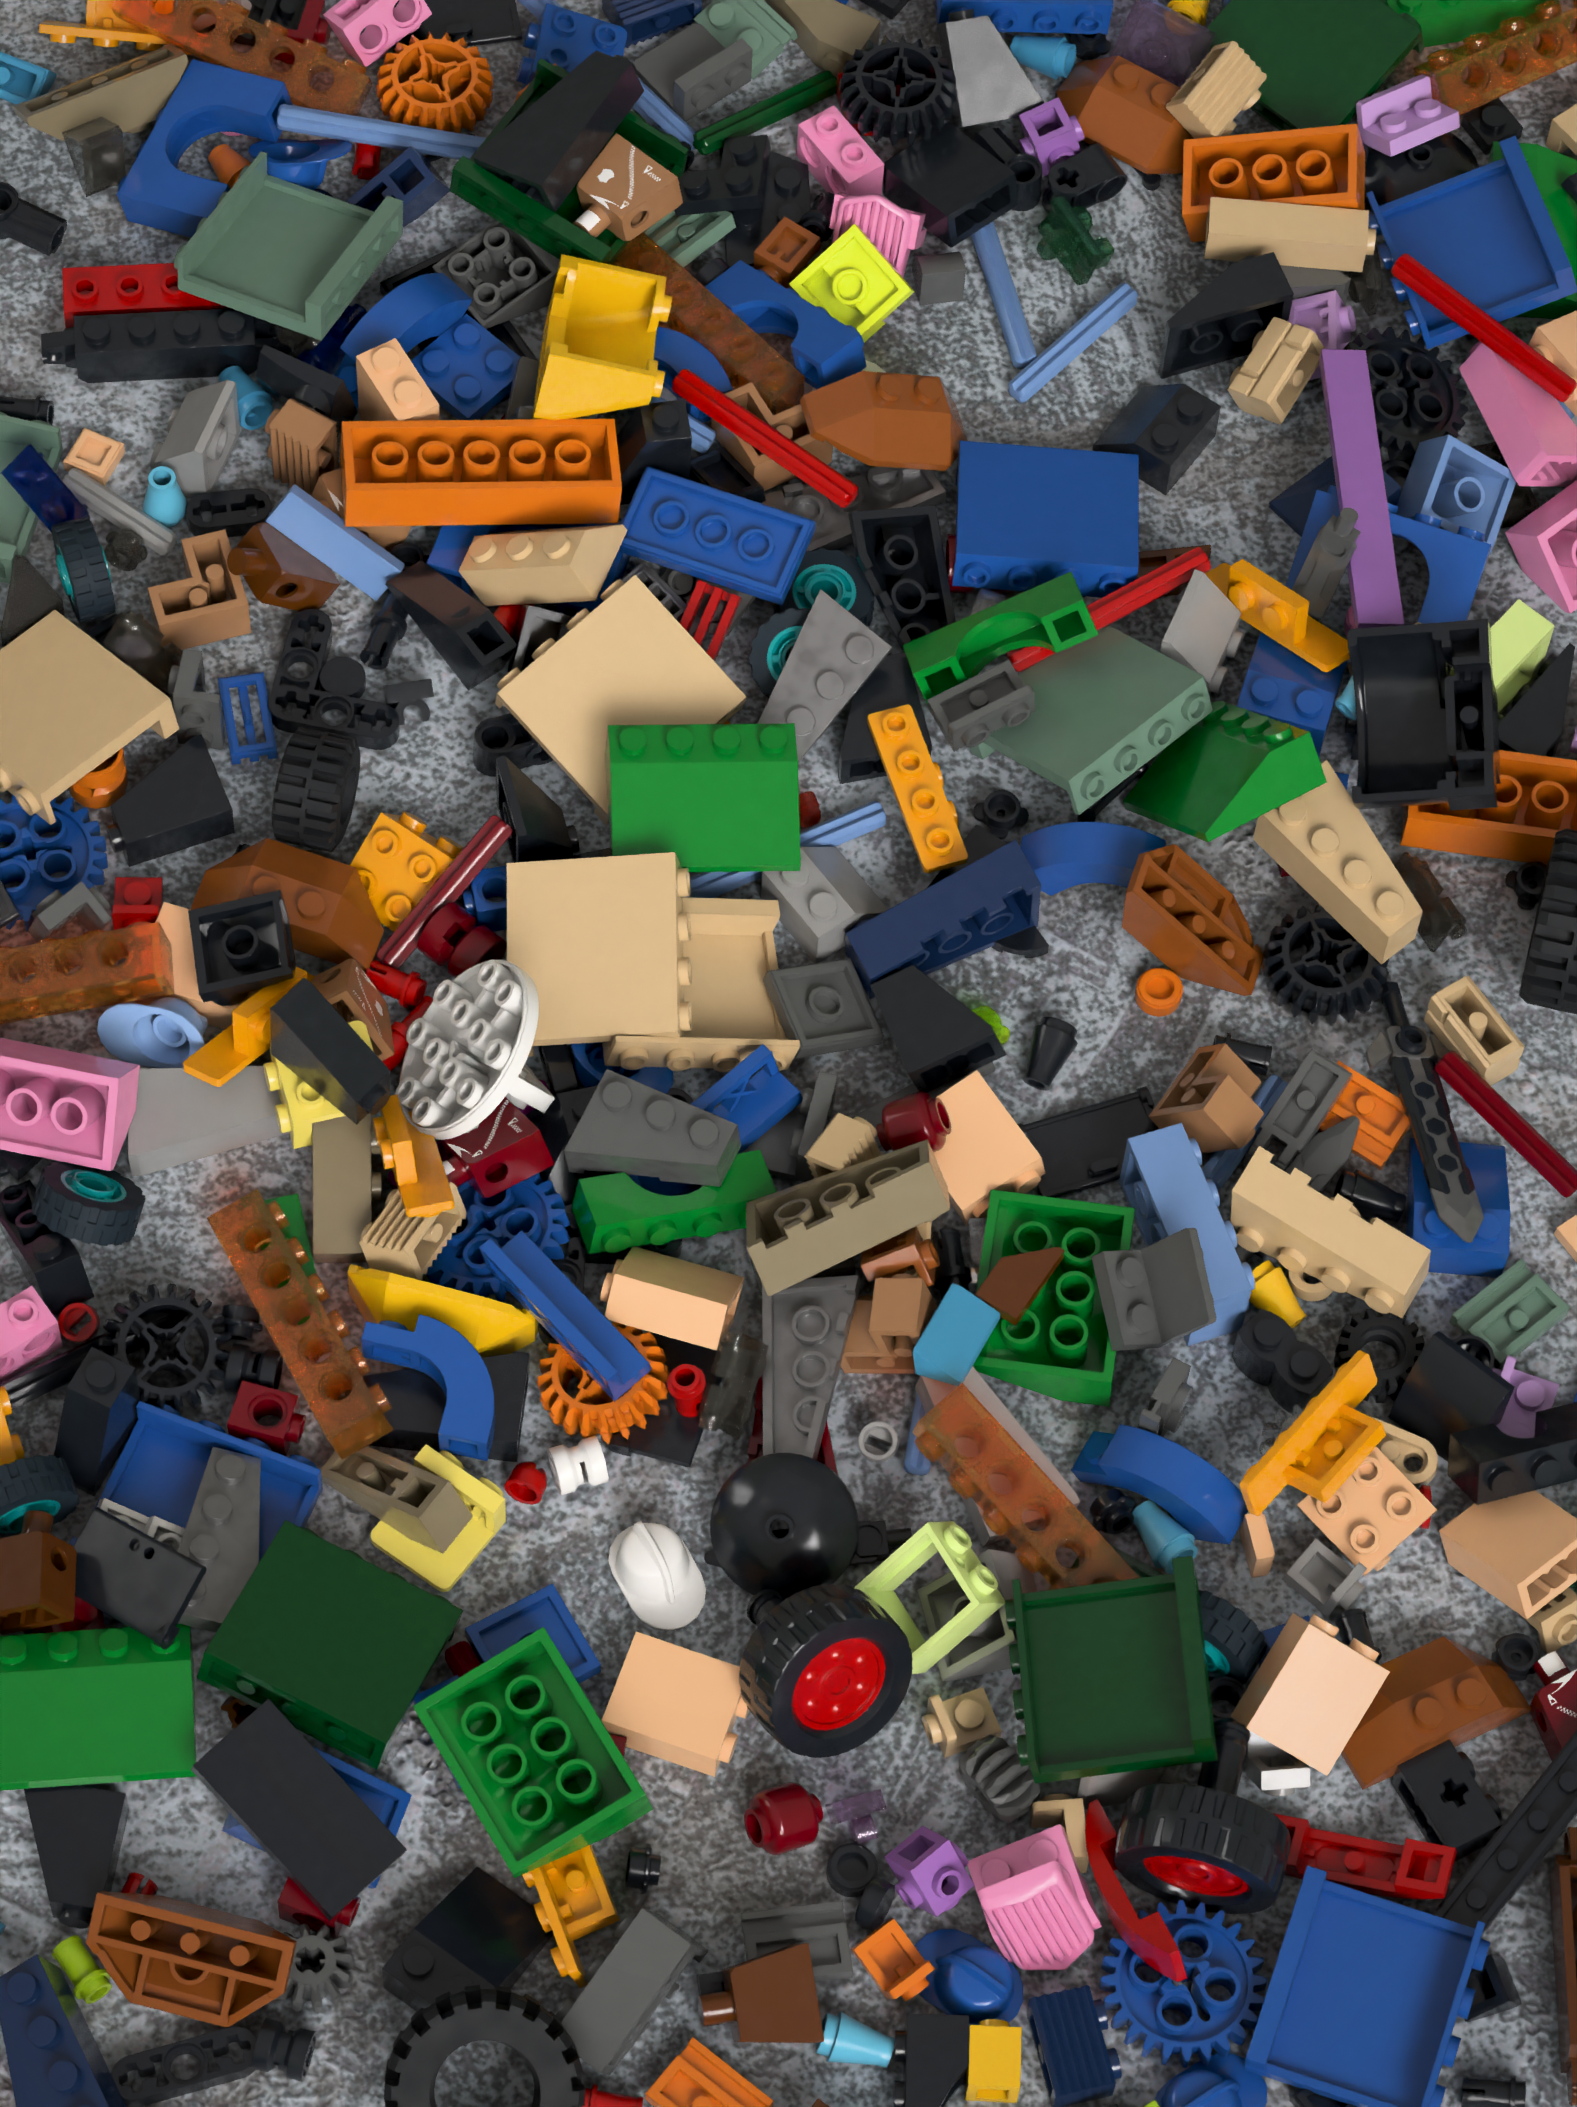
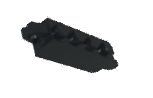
M234 309L74 316V327L65 328L64 331L41 334L43 363L77 368L78 379L87 383L219 377L221 372L230 366H239L247 375H250L257 370V362L264 344L287 355L292 353V346L287 339L278 338L287 335L290 329Z

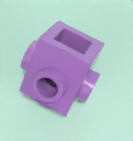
M1058 97L1019 115L1024 133V138L1018 140L1022 153L1033 155L1039 160L1042 165L1043 177L1048 175L1051 167L1056 163L1063 162L1081 152L1079 141L1085 139L1081 126L1075 115L1068 116Z
M924 1826L917 1829L885 1856L887 1863L899 1882L895 1885V1889L900 1898L911 1909L919 1907L938 1917L942 1912L956 1906L960 1898L974 1887V1883L965 1869L968 1860L962 1850L955 1843L949 1841V1839Z

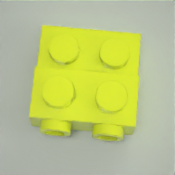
M855 224L789 283L802 299L815 307L820 306L824 308L831 317L844 325L853 326L862 336L864 343L886 324L883 320L915 292L859 226Z

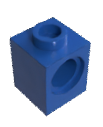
M507 865L482 869L469 885V890H465L462 893L463 908L477 919L476 927L485 925L493 932L507 930ZM493 896L505 898L504 901L497 903L490 902L487 899Z

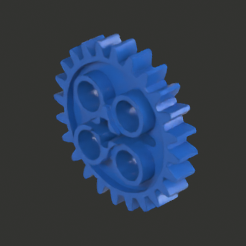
M12 795V803L8 804L0 798V843H12L6 848H0V878L4 885L15 881L22 883L15 888L6 887L21 915L7 924L6 929L10 930L17 920H23L24 928L28 932L35 920L31 914L37 909L36 906L57 889L64 895L81 881L88 889L94 885H104L105 877L102 869L108 868L107 854L104 853L107 851L105 837L100 836L98 821L89 822V812L86 807L74 812L73 798L69 797L61 805L57 804V797L50 802L56 822L52 825L48 824L36 813L33 815L26 813L14 795ZM47 832L58 833L52 838L40 837ZM63 871L68 873L61 878L51 877L55 872Z
M539 1173L490 1198H483L466 1181L457 1187L467 1212L466 1219H462L461 1226H457L456 1233H452L451 1240H447V1246L442 1247V1253H438L437 1260H433L432 1267H428L426 1275L430 1283L486 1298L489 1295H495L497 1301L504 1303L505 1294L508 1290L488 1270L479 1247L491 1238L501 1248L522 1230L549 1259H563L564 1253L560 1244L567 1243L570 1240L565 1228L570 1225V1221L560 1193L556 1194L550 1180L543 1182Z
M1179 1900L1175 1913L1169 1914L1167 1908L1160 1902L1157 1904L1156 1912L1159 1911L1177 1947L1184 1942H1193L1198 1944L1203 1950L1204 1954L1198 1958H1189L1180 1951L1187 1979L1181 1982L1185 1983L1190 1980L1193 1983L1191 1990L1189 1991L1184 1984L1176 1987L1173 1984L1174 1980L1159 1973L1161 1978L1156 1982L1150 1983L1140 1980L1135 1970L1149 1965L1139 1958L1124 1940L1111 1938L1108 1949L1114 1956H1104L1101 1969L1110 1973V1975L1101 1977L1099 1989L1113 1993L1104 1998L1103 2004L1105 2010H1118L1111 2021L1110 2026L1112 2029L1126 2025L1129 2028L1124 2040L1126 2045L1133 2043L1137 2039L1144 2041L1142 2057L1145 2058L1156 2048L1161 2050V2065H1166L1172 2053L1179 2054L1182 2067L1187 2068L1191 2055L1197 2053L1200 2061L1205 2066L1209 2064L1211 2049L1214 2048L1222 2057L1226 2058L1230 2052L1228 2039L1242 2046L1247 2037L1242 2027L1255 2029L1258 2017L1252 2011H1261L1265 1999L1261 1995L1256 1994V1992L1265 1990L1267 1978L1253 1974L1262 1969L1264 1960L1263 1957H1248L1253 1950L1255 1940L1252 1938L1241 1942L1238 1941L1237 1937L1242 1926L1239 1922L1228 1929L1222 1926L1224 1911L1220 1910L1212 1919L1206 1918L1205 1903L1200 1902L1195 1913L1188 1914L1184 1901ZM1140 1910L1137 1916L1139 1919H1142L1149 1915L1145 1911ZM1213 1984L1221 1985L1230 1992L1231 1998L1225 2001H1216L1207 1994L1205 1988ZM1196 2005L1204 2015L1209 2017V2021L1201 2020L1197 2014ZM1168 2009H1177L1184 2013L1188 2022L1181 2026H1173L1163 2018L1162 2013Z

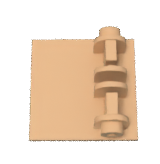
M1377 1447L1371 1451L1326 1503L1307 1495L1297 1504V1507L1354 1566L1360 1562L1367 1568L1363 1576H1366L1373 1568L1376 1571L1381 1570L1390 1561L1391 1557L1389 1554L1437 1511L1428 1499Z

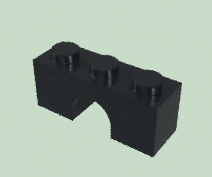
M1577 1402L1536 1412L1535 1434L1532 1438L1509 1436L1503 1433L1494 1423L1450 1434L1448 1476L1476 1505L1576 1480Z

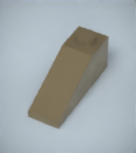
M764 0L795 29L798 35L795 42L817 67L830 71L834 77H837L838 73L843 72L846 61H852L855 49L865 51V46H867L869 40L877 45L879 44L880 20L836 0Z
M346 1437L320 1469L323 1482L407 1538L442 1554L473 1517L449 1480Z

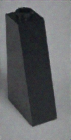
M596 50L484 145L473 157L475 163L548 209L556 212L644 92L635 73V66L621 55L613 57Z
M523 1352L482 1358L491 1377L495 1404V1431L488 1459L509 1462L518 1461L530 1375V1353ZM413 1368L347 1378L345 1396L336 1395L333 1424L341 1426L342 1442L348 1437L367 1446L421 1451L425 1444H427L439 1453L438 1432L446 1406V1398L442 1389L431 1377Z

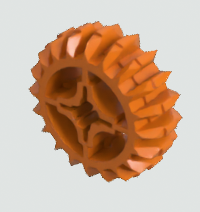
M429 31L425 40H419L412 34L409 46L397 42L394 49L395 53H386L383 60L384 65L379 66L377 73L378 84L376 85V91L383 115L389 116L390 122L461 133V128L473 132L476 120L484 121L487 108L490 107L493 100V76H491L487 58L480 57L477 46L467 48L464 37L456 42H452L447 32L442 39H434Z
M613 1321L611 1324L649 1362L651 1371L615 1402L560 1344L548 1343L547 1352L550 1358L540 1359L539 1368L542 1375L537 1377V1386L541 1393L540 1401L544 1410L549 1412L551 1421L557 1427L563 1425L566 1434L571 1438L581 1432L583 1439L600 1434L602 1440L609 1445L612 1433L620 1431V1434L628 1439L630 1434L629 1427L635 1424L645 1429L647 1421L644 1415L659 1416L660 1407L658 1401L667 1399L668 1390L665 1385L669 1375L668 1367L665 1364L667 1359L663 1349L657 1345L655 1337L650 1332L643 1333L642 1329L631 1326L626 1327L624 1324ZM572 1375L577 1377L580 1382L577 1386L579 1393L574 1399L567 1394L568 1383Z

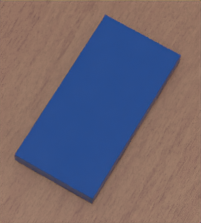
M647 466L620 524L625 526L627 533L618 551L783 605L816 530V524L814 520Z

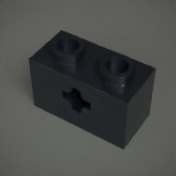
M1449 1739L1398 1765L1391 1783L1426 1841L1456 1848L1455 1862L1487 1845L1502 1826V1814L1494 1798L1488 1793L1484 1795L1474 1779L1476 1777L1475 1769L1469 1757L1463 1751L1457 1752ZM1443 1795L1448 1800V1802L1444 1803L1442 1801ZM1454 1800H1457V1801L1459 1802V1806H1458V1807H1457V1805L1453 1802Z

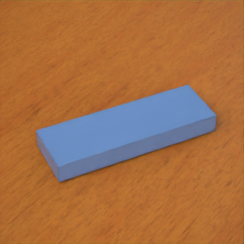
M295 484L272 509L266 519L268 524L375 601L388 588L385 585L386 582L400 574L405 565L355 527H345L344 519Z

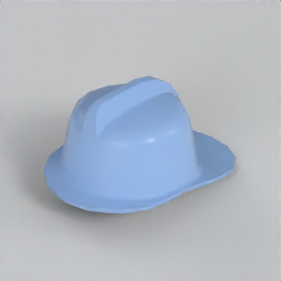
M164 997L155 1000L149 1005L119 1003L107 1008L99 1017L97 1032L100 1042L108 1052L122 1061L161 1069L183 1068V1061L205 1045L203 1034L207 1028V1018L199 1015L190 1004L179 998Z

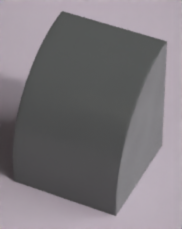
M959 251L914 257L912 273L919 306L963 301L966 267Z

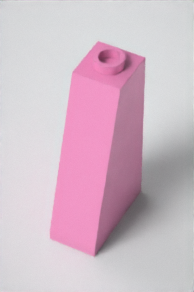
M1481 341L1476 343L1469 352L1470 356L1459 367V370L1515 481L1519 486L1568 487L1577 480V426L1556 398Z

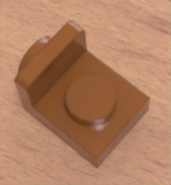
M784 216L754 251V269H761L778 284L785 288H792L789 283L795 279L796 275L820 249V237Z
M916 1226L863 1251L860 1266L869 1282L875 1280V1278H891L893 1275L903 1274L909 1269L910 1265H914L919 1278H923L927 1287L934 1285L935 1267L940 1266V1261L930 1239L923 1241Z

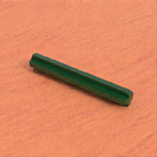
M828 70L809 77L696 131L693 134V146L701 155H709L724 147L725 138L748 136L836 94L837 78Z

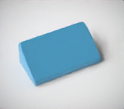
M0 52L1 99L17 105L48 93L55 81L56 73Z
M952 1283L913 1349L915 1374L961 1387L997 1325L1000 1313L962 1286Z

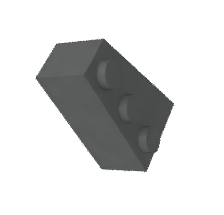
M606 1069L564 1149V1155L569 1172L584 1173L585 1170L614 1174L625 1172L629 1177L630 1175L659 1177L660 1181L720 1187L741 1147L737 1124Z
M641 1908L637 1915L631 1912L625 1917L614 1934V1938L619 1941L607 1958L601 1954L587 1970L584 1980L588 1984L577 2000L570 1997L556 2014L568 2035L571 2036L579 2058L602 2074L610 2075L649 2027L650 2022L648 2020L664 1997L670 2000L680 1987L676 1980L693 1958L700 1963L709 1951L660 1914Z

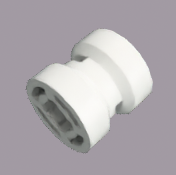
M596 1435L580 1439L577 1446L568 1448L562 1444L547 1449L552 1476L560 1495L575 1492L579 1485L585 1483L596 1486L609 1482L605 1458Z

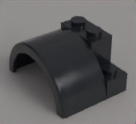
M1488 619L1350 629L1348 631V649L1353 672L1358 733L1357 786H1352V800L1357 809L1449 803L1450 811L1496 808L1497 784H1501L1498 702L1492 673L1491 631ZM1447 663L1452 665L1455 675L1448 676Z

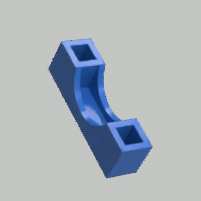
M739 260L702 288L709 321L736 339L740 340L760 333H779L793 338L791 349L797 376L815 389L861 372L867 367L863 352V338L853 326L844 325L831 317L824 308L820 306L815 307L802 299L795 290L778 284L761 269L756 270L742 260Z

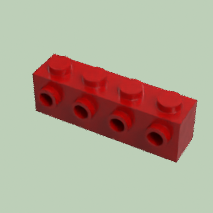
M174 263L62 268L63 309L66 328L74 327V316L231 309L178 290V273L174 268Z

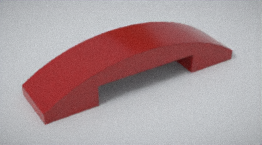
M1099 1800L1090 1802L1086 1815V1847L1095 1882L1110 1921L1125 1943L1150 1967L1176 1982L1187 1979L1179 1948L1159 1911L1145 1918H1138L1114 1873V1870L1117 1869L1114 1863L1117 1833Z
M1273 1813L1286 1825L1291 1838L1285 1875L1303 1880L1308 1865L1326 1871L1327 1881L1370 1895L1404 1899L1445 1898L1457 1853L1455 1847L1406 1838L1404 1845L1314 1829L1310 1827L1307 1819Z

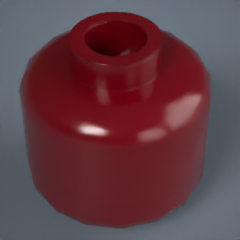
M919 1091L888 1102L882 1110V1123L876 1125V1131L885 1151H895L928 1139L934 1153L943 1148L946 1142V1135L951 1133V1122L946 1107L940 1098L933 1099L928 1093Z
M787 1782L758 1792L752 1797L749 1809L744 1814L745 1829L752 1844L772 1855H781L811 1844L815 1841L819 1831V1823L823 1820V1810L816 1795L809 1794L802 1785L795 1782Z

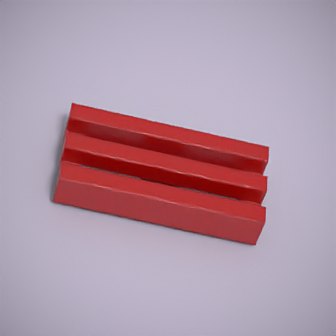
M698 579L680 624L689 633L705 593L711 595L693 637L701 646L720 600L727 602L706 652L715 661L742 598Z

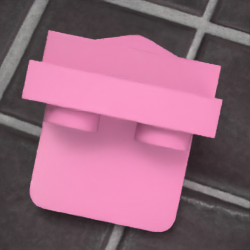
M842 192L835 194L829 228L834 229L832 244L855 224L859 226L896 271L904 277L910 250L923 246L927 229L923 228L926 214L901 208L880 194L853 196Z
M1061 1824L968 1860L967 1866L992 1938L1008 1962H1014L1016 1966L1023 1970H1066L1093 1943L1094 1930L1102 1927L1086 1880L1080 1874L1067 1834Z

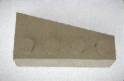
M370 1113L357 1125L347 1116L312 1123L313 1256L315 1263H367L359 1242L364 1227L376 1220L373 1219V1201H382L381 1172H373V1154H381L380 1146L376 1142L373 1115Z
M928 1139L747 1202V1250L768 1297L922 1223L933 1221L941 1214L949 1211L948 1186Z

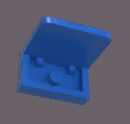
M546 3L538 23L530 22L527 28L523 47L529 49L528 57L523 56L521 59L516 81L522 83L521 90L531 83L535 78L537 62L541 58L552 65L556 63L570 73L596 50L613 57L615 55L623 56L627 31L621 26Z

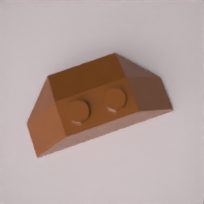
M1119 55L1078 62L1057 89L1055 98L1058 97L1069 117L1076 116L1085 138L1082 141L1090 145L1100 143L1111 156L1145 174L1183 173L1184 140L1194 138L1166 109V104L1171 101V98L1181 88Z
M861 371L804 394L800 399L812 438L822 443L826 440L839 451L869 466L947 471L958 457L960 440L968 441L957 406L940 377Z
M265 838L205 871L191 910L281 890L290 921L294 950L336 964H340L347 959H354L365 973L367 968H371L370 963L375 958L384 929L356 867Z
M1176 844L1139 854L1126 890L1122 928L1180 978L1243 996L1252 995L1264 956L1259 945H1254L1249 925L1234 895Z
M1443 1636L1381 1665L1390 1673L1341 1752V1755L1362 1790L1394 1776L1398 1765L1449 1739L1454 1747L1529 1713L1531 1707L1516 1683L1509 1678L1508 1674L1499 1664Z
M99 1891L96 1894L86 1944L94 1955L97 1954L110 1977L130 2003L228 2028L286 1992L297 1941L259 1920L166 1896Z

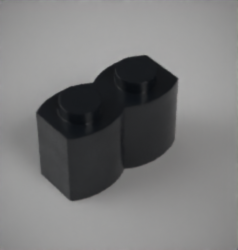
M1260 1309L1238 1330L1232 1352L1236 1366L1252 1381L1268 1386L1269 1392L1277 1404L1287 1412L1299 1417L1305 1410L1308 1402L1318 1396L1331 1381L1333 1370L1328 1360L1313 1346L1297 1341L1290 1326L1282 1318L1270 1311Z

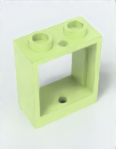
M1520 599L1490 628L1492 673L1497 694L1498 714H1502L1512 703L1515 695L1524 684L1528 683L1530 685L1537 677L1538 671L1544 663L1555 627L1554 624ZM1453 667L1450 670L1449 676L1455 675Z
M954 1521L927 1522L854 1587V1589H860L885 1609L906 1634L912 1652V1674L926 1673L1005 1604L1004 1598L997 1589L998 1582L994 1574L981 1564L971 1548L972 1542L969 1535L963 1528L956 1525ZM939 1552L971 1603L925 1641L894 1590L934 1554Z

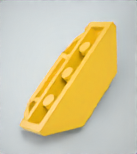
M353 1264L349 1266L347 1272L349 1294L367 1322L379 1324L380 1321H394L404 1325L408 1331L414 1332L419 1314L445 1323L459 1332L473 1345L481 1358L511 1354L536 1340L538 1321L527 1309L521 1310L497 1300L372 1268L365 1269Z

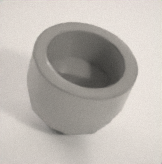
M875 1421L867 1424L861 1430L858 1444L862 1455L866 1459L881 1463L894 1456L898 1448V1438L895 1430L889 1424ZM870 1436L891 1447L885 1452L866 1442Z

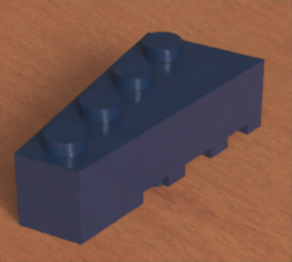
M1015 839L878 916L857 923L845 934V954L847 958H851L869 999H872L875 995L870 985L882 980L892 971L903 970L914 965L925 975H928L994 946L997 940L1034 925L1038 927L1041 884Z
M36 1954L0 1977V2022L16 2107H126L61 1968Z

